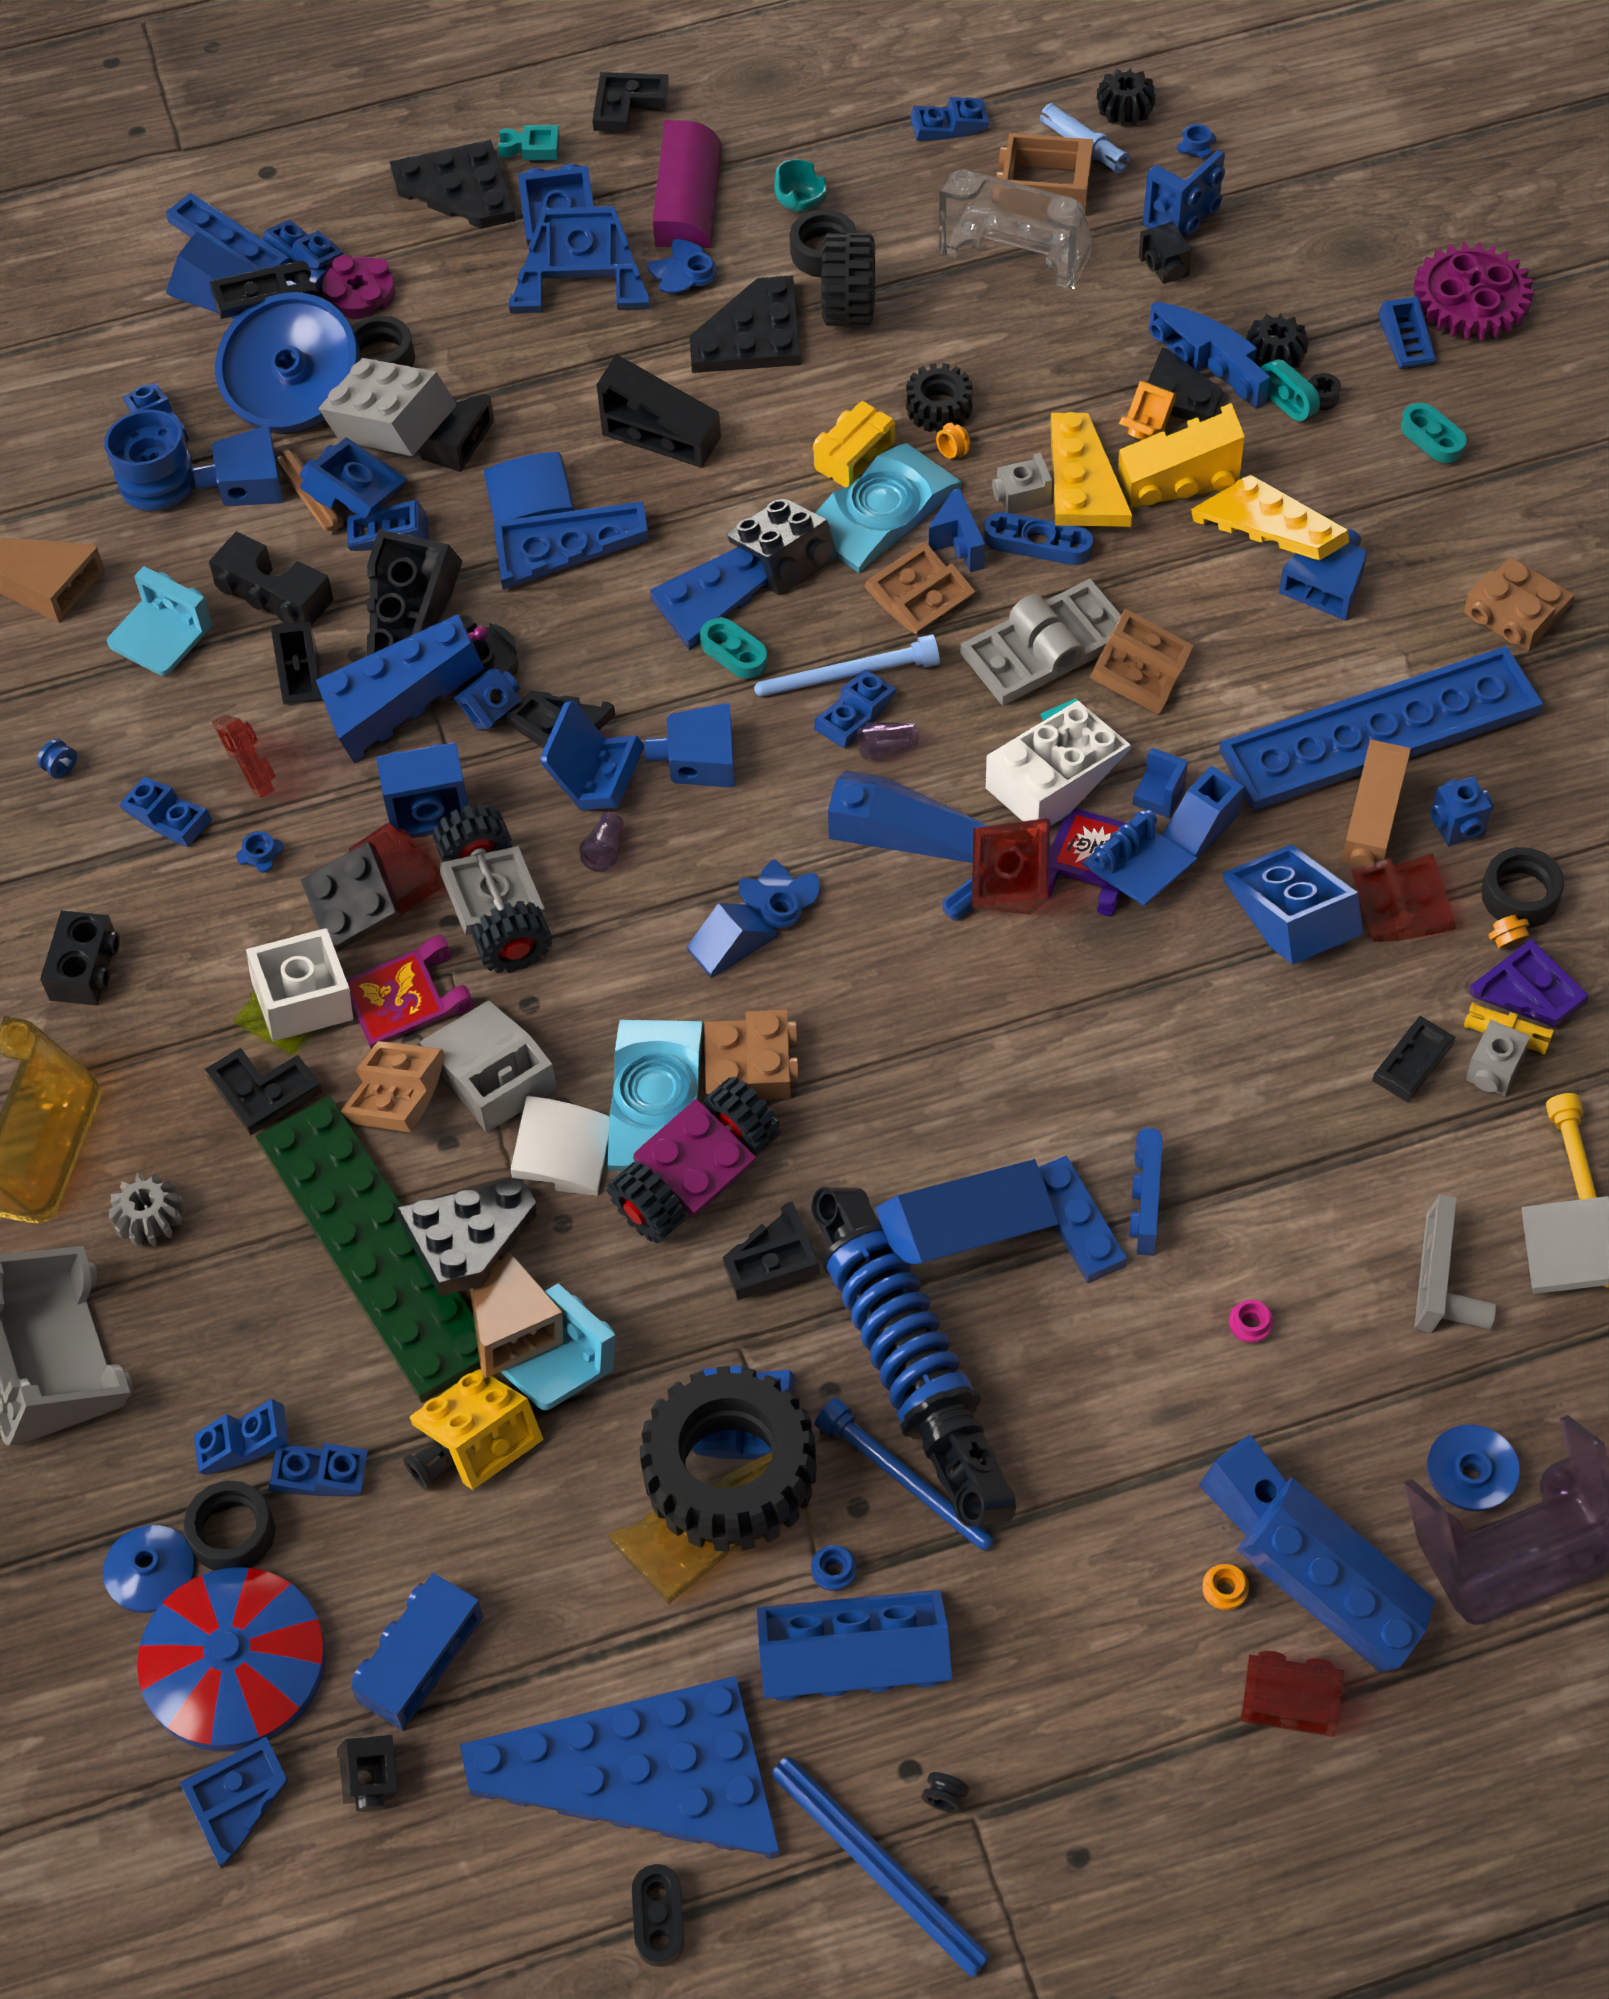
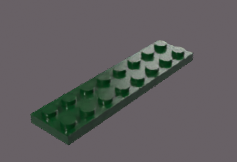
M331 1096L256 1135L255 1137L261 1150L420 1402L423 1403L456 1384L463 1376L481 1369L474 1316L458 1292L439 1296L399 1222L398 1207H402V1205Z

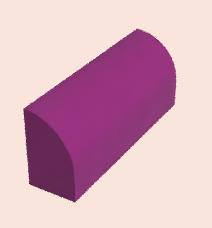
M664 120L653 213L655 247H672L674 239L690 241L701 248L712 247L722 145L717 134L701 123L687 120Z

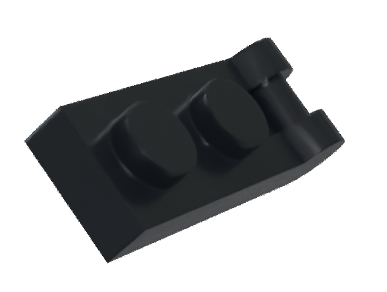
M305 261L292 262L210 281V291L221 319L240 315L245 309L266 301L265 298L276 294L298 292L319 297L315 283L310 282L311 271L308 263ZM292 281L296 284L288 286L287 282Z

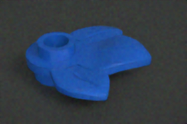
M682 239L673 240V257L647 263L650 274L658 281H661L659 290L666 293H681L693 286L707 285L717 275V267L711 257L703 253L699 245Z
M773 859L762 870L759 880L740 879L739 893L742 900L748 906L760 911L763 920L768 925L783 929L795 925L800 919L801 910L810 907L816 902L819 893V880L815 873L805 874L793 879L788 871L777 860ZM775 910H784L785 912L782 913Z

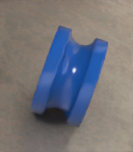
M53 739L40 750L37 764L44 771H48V774L53 778L60 779L66 776L75 766L77 752L70 746H67L61 739Z

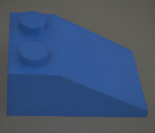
M1292 844L1222 873L1223 881L1270 948L1292 965L1307 961L1318 953L1332 947L1342 946L1347 941L1363 935L1358 892Z

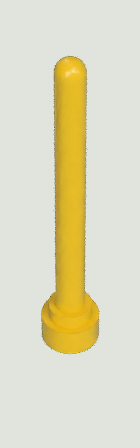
M1575 1093L1556 1095L1546 1102V1108L1550 1122L1562 1131L1579 1200L1596 1198V1191L1578 1127L1584 1114L1580 1097Z

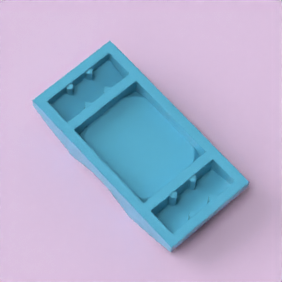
M905 443L878 455L858 480L848 487L834 491L815 514L827 519L838 559L860 573L945 502L952 490L961 488L962 481L908 443Z
M619 1021L615 1047L613 1097L609 1118L608 1170L623 1171L635 1161L633 1159L634 1152L694 1099L698 1100L703 1021Z

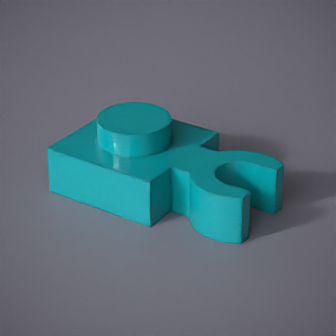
M524 125L523 132H516L509 128L499 130L500 143H498V151L500 157H513L518 153H522L523 160H558L559 125Z

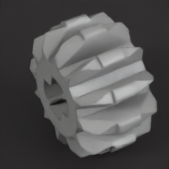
M137 1172L135 1183L130 1185L121 1181L120 1188L122 1193L111 1194L110 1202L112 1208L109 1209V1218L111 1223L116 1226L115 1230L118 1236L123 1240L130 1238L132 1244L138 1247L145 1239H148L149 1243L155 1247L158 1236L163 1235L171 1239L173 1233L171 1226L182 1225L180 1211L183 1210L184 1203L181 1196L177 1194L175 1185L170 1180L163 1182L161 1176L154 1173L145 1181L144 1177Z

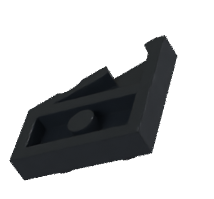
M1162 347L1147 383L1177 394L1170 416L1185 420H1192L1198 417L1200 422L1214 417L1222 399V389L1173 352Z
M531 690L506 714V721L509 726L544 748L565 702L575 701L598 730L615 716V708L610 702L603 701L601 707L580 704L579 697L567 695L553 696L548 692Z
M793 1201L781 1207L782 1215L769 1226L765 1227L761 1224L750 1233L749 1238L744 1243L736 1245L723 1256L724 1268L737 1300L820 1274L819 1262Z

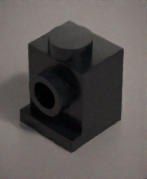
M1174 221L1140 232L1139 259L1141 262H1147L1150 271H1155L1163 284L1189 276L1192 250Z
M393 1736L347 1738L337 1748V1758L340 1761L343 1804L355 1803L356 1811L358 1812L383 1809L385 1807L384 1800H391L398 1793ZM359 1771L370 1773L372 1776L371 1785L359 1783Z

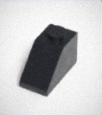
M483 393L457 401V406L420 447L421 459L461 472L495 421L491 396Z

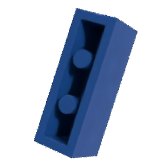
M435 1573L431 1574L425 1584L419 1583L413 1589L407 1600L408 1608L398 1622L394 1620L385 1628L380 1638V1647L370 1660L367 1658L360 1663L352 1678L353 1684L351 1688L357 1702L404 1731L484 1617L478 1599Z

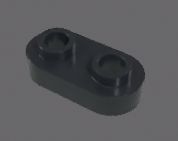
M653 1864L641 1869L636 1874L632 1883L634 1941L637 1952L644 1962L651 1966L664 1967L675 1962L680 1957L684 1948L682 1893L676 1873L665 1865ZM661 1887L666 1891L663 1899L654 1901L648 1897L649 1892L653 1888ZM656 1936H666L669 1939L668 1945L663 1949L653 1948L651 1942Z

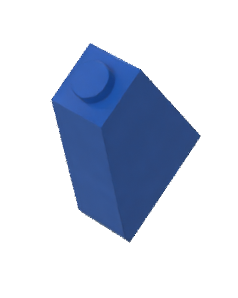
M196 231L177 256L166 293L171 297L218 313L210 291V281L256 270Z

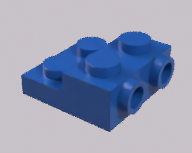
M567 164L560 169L544 170L542 168H533L525 173L518 174L527 246L530 245L543 208L593 207L588 166Z
M347 437L335 446L328 445L317 460L310 459L300 473V478L303 479L300 488L311 495L315 501L324 504L329 509L341 501L352 512L361 515L365 519L401 492L407 481V478Z

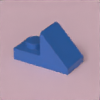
M959 488L952 490L930 524L929 546L933 551L954 546L958 559L964 558L969 571L974 572L984 569L985 543Z

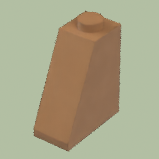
M15 538L0 539V594L58 623L105 572L98 548L92 544Z
M1370 739L1346 837L1342 864L1351 865L1360 870L1382 872L1411 748Z
M510 1252L507 1253L503 1260L497 1259L490 1268V1277L483 1286L471 1289L481 1373L485 1378L563 1344L562 1311Z

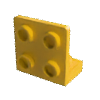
M481 1369L463 1376L457 1384L440 1396L427 1401L421 1409L410 1416L413 1426L449 1449L463 1484L472 1490L544 1440L528 1398L492 1376L485 1378L481 1373Z

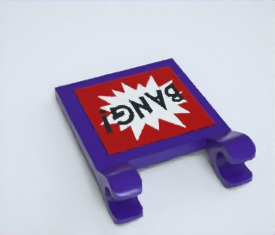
M1075 808L1064 817L1046 861L1036 877L1038 885L1035 889V894L1050 898L1060 874L1102 887L1098 898L1100 903L1097 907V913L1113 916L1121 891L1084 867L1082 862L1094 852L1098 845H1103L1108 841L1111 834L1118 831L1119 827L1128 823Z

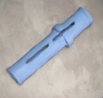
M1049 103L1042 110L1043 113L1050 117L1047 118L1044 115H1040V122L1061 136L1093 139L1092 160L1100 161L1117 174L1124 171L1128 166L1120 160L1123 159L1129 162V153L1122 151L1109 142L1108 136L1104 133L1094 132L1058 108L1054 103Z

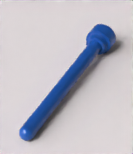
M837 1397L825 1405L814 1423L818 1429L828 1437L834 1435L838 1439L845 1438L980 1550L986 1551L993 1546L994 1539L990 1533L982 1527H966L962 1525L956 1516L952 1502L854 1423L855 1417L851 1415L850 1407Z

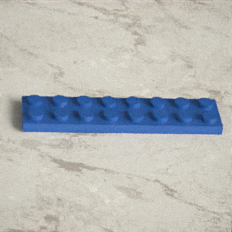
M1504 646L1220 741L1219 752L1234 779L1244 785L1243 795L1252 811L1361 775L1370 739L1411 748L1409 758L1541 714L1543 702L1508 647Z

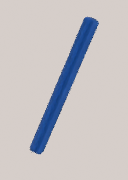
M785 1757L776 1765L772 1772L773 1778L969 1976H975L985 1968L989 1962L988 1953L792 1757Z

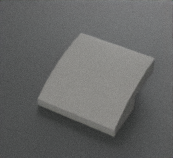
M1609 1196L1522 1207L1533 1294L1609 1285Z

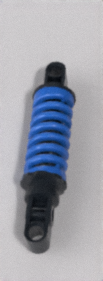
M822 1187L818 1189L812 1198L811 1211L829 1246V1249L823 1256L822 1265L826 1273L831 1276L835 1287L842 1292L843 1304L846 1309L852 1312L851 1320L854 1327L861 1332L860 1338L863 1346L871 1351L870 1360L873 1367L880 1371L879 1378L883 1387L890 1391L889 1399L892 1406L897 1410L895 1412L901 1423L900 1429L903 1435L915 1440H923L922 1449L926 1457L932 1461L937 1477L945 1488L955 1509L956 1516L962 1525L966 1527H981L1009 1523L1016 1512V1499L996 1462L992 1448L988 1445L983 1435L984 1429L980 1420L973 1416L981 1402V1397L978 1391L974 1390L968 1376L964 1373L956 1372L960 1365V1360L957 1354L947 1351L950 1346L949 1337L947 1334L938 1331L940 1327L938 1315L928 1312L931 1302L928 1295L918 1292L921 1287V1281L918 1275L909 1272L912 1264L903 1261L890 1247L881 1223H879L870 1205L869 1198L863 1189L857 1187Z

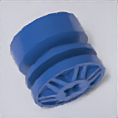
M151 409L136 411L121 417L109 428L105 436L104 448L110 466L114 470V477L118 484L119 492L127 504L140 510H162L180 503L191 493L195 486L194 466L191 456L187 451V443L182 427L174 416L164 411Z

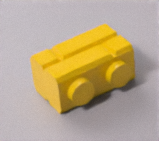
M864 401L859 402L851 411H843L837 420L836 426L828 433L822 432L816 438L813 444L814 467L828 478L832 477L835 482L843 487L852 485L864 474L878 455L886 452L895 443V422L893 418L881 411L877 412L874 407Z

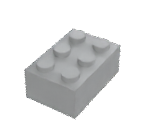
M362 358L352 366L350 373L345 379L329 392L328 398L318 409L339 441L347 437L357 445L413 456L457 404L436 371Z

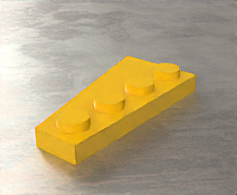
M1074 412L1051 413L1050 428L1055 526L1131 527L1132 513L1089 414Z
M1252 475L1238 480L1234 485L1191 509L1193 522L1205 525L1208 521L1218 523L1219 530L1233 533L1236 529L1249 533L1251 540L1261 543L1274 540L1279 543L1280 549L1319 561L1350 543L1347 529Z

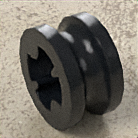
M1319 373L1312 376L1308 382L1316 390H1322L1318 392L1320 396L1319 410L1334 408L1339 402V393L1341 391L1339 379L1329 373Z
M940 1772L930 1773L927 1782L931 1786L929 1789L923 1790L922 1800L938 1810L952 1814L961 1813L964 1804L960 1799L968 1795L969 1786L951 1775Z

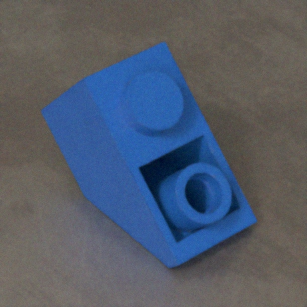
M1211 765L1187 790L1163 836L1198 859L1240 815L1244 785Z

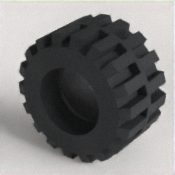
M827 233L823 240L821 299L822 318L826 326H870L874 319L875 240L871 233Z

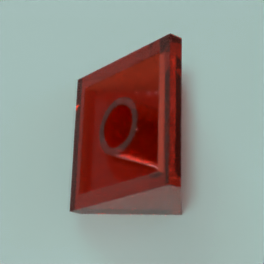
M1044 818L973 828V908L1031 915L1049 900V819Z

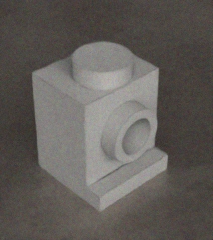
M1041 453L1033 454L1032 460L997 468V479L992 480L993 493L997 502H1003L1007 513L1015 514L1051 505L1052 479Z

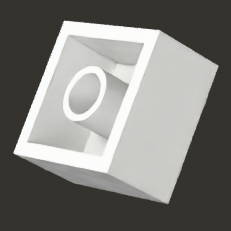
M327 928L246 949L251 982L272 1041L353 1020L350 989Z

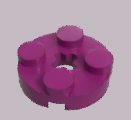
M341 255L333 260V267L324 275L322 281L324 299L337 307L345 318L363 319L373 316L372 310L379 308L381 305L384 310L390 305L395 295L393 275L389 270L387 261L382 258L374 259L371 257ZM356 285H365L361 286L359 290H353V287Z

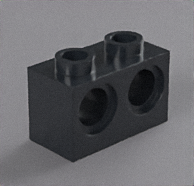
M61 910L40 978L49 1001L98 1005L101 991H105L109 985L111 957L117 955L120 946L119 933L114 930L109 915Z

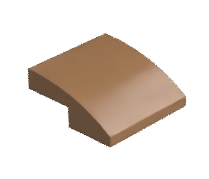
M926 541L869 578L864 586L891 616L914 634L919 633L974 596L976 592L952 563L947 567Z
M1125 608L1089 678L1159 715L1194 645Z
M377 1041L356 1069L357 1074L362 1080L361 1085L340 1111L348 1124L412 1132L426 1110L438 1083L445 1058L443 1050Z

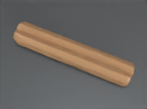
M290 450L283 451L282 455L276 460L278 467L323 530L329 531L330 534L337 533L338 529L344 525L343 518L334 506L329 509L324 504L315 501L311 495L300 488L303 481L300 478V473L305 465L296 453H291Z

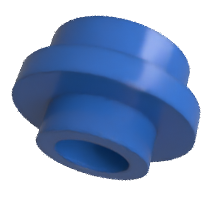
M826 1546L820 1549L812 1559V1577L816 1584L825 1590H843L856 1577V1559L848 1549L842 1546ZM832 1564H837L843 1569L838 1575H830L825 1570Z

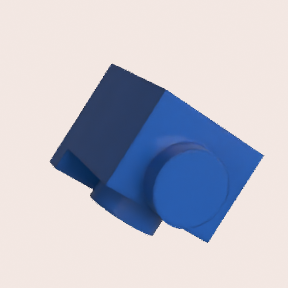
M492 669L484 673L455 696L454 699L476 729H488L496 720L521 701L516 694L520 690V686L509 672L504 671L501 673L499 669ZM493 689L500 697L497 704L492 703L490 700V693Z

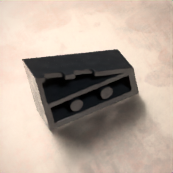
M618 354L614 356L596 384L603 436L703 468L721 438L720 416L717 410Z

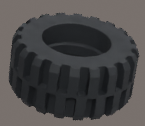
M730 1366L716 1367L717 1374L705 1376L704 1371L701 1370L691 1374V1382L685 1386L679 1381L667 1389L669 1397L667 1401L662 1398L656 1401L651 1409L652 1420L645 1421L641 1433L643 1444L640 1446V1461L646 1493L650 1496L652 1508L658 1518H666L667 1528L676 1536H680L686 1531L689 1543L700 1548L704 1546L705 1541L714 1543L715 1551L728 1552L729 1544H741L742 1551L755 1548L756 1539L764 1537L766 1542L769 1543L780 1536L779 1526L784 1524L786 1527L791 1528L800 1518L799 1507L805 1508L808 1506L812 1497V1484L816 1483L817 1474L815 1434L812 1433V1423L807 1410L800 1408L799 1398L791 1389H786L781 1393L779 1380L770 1375H766L761 1380L757 1378L756 1370L742 1367L741 1373H730ZM724 1430H740L751 1433L763 1440L772 1451V1460L766 1470L755 1480L738 1487L718 1488L699 1481L689 1473L686 1468V1459L690 1451L699 1441L710 1434Z

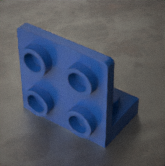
M1217 150L1186 180L1158 165L1153 166L1147 172L1143 226L1150 229L1174 221L1183 237L1194 233L1200 222L1207 215L1214 214L1222 202V195L1220 193L1222 180L1225 175V169L1223 168L1225 153Z

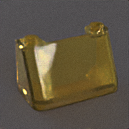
M4 1016L0 1025V1052L9 1059L18 1060L20 1064L0 1112V1217L29 1223H41L53 1217L59 1209L98 1107L101 1090L96 1077L34 1023L21 1018Z

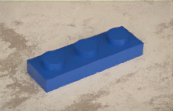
M1067 1155L1038 1167L1059 1223L1055 1225V1228L1086 1282L1090 1283L1126 1267L1127 1257Z

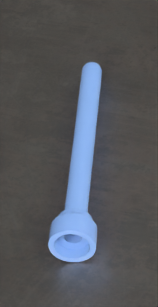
M933 634L918 637L917 642L911 643L909 648L756 683L754 691L758 696L764 697L856 676L864 670L874 672L909 663H915L916 666L923 664L924 668L940 665L937 643Z

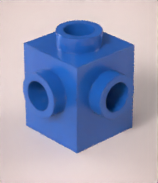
M1475 776L1460 781L1451 780L1437 788L1433 806L1430 808V814L1434 825L1438 828L1449 847L1485 835L1490 813L1493 811V802L1488 791L1481 789Z

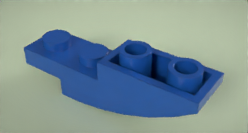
M1155 302L1151 305L1149 331L1154 339L1162 342L1175 355L1198 372L1208 366L1216 377L1223 379L1234 389L1240 398L1245 399L1255 409L1267 403L1270 376L1255 364L1257 348L1227 326L1192 310L1161 302Z

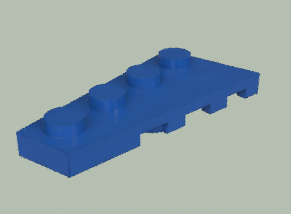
M643 501L493 522L503 590L649 540Z

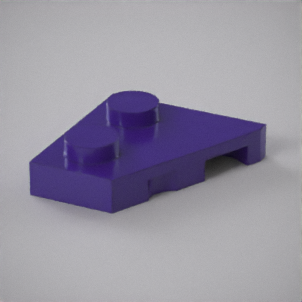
M1532 939L1470 985L1469 991L1476 999L1553 1027L1560 1025L1587 1004L1589 996Z

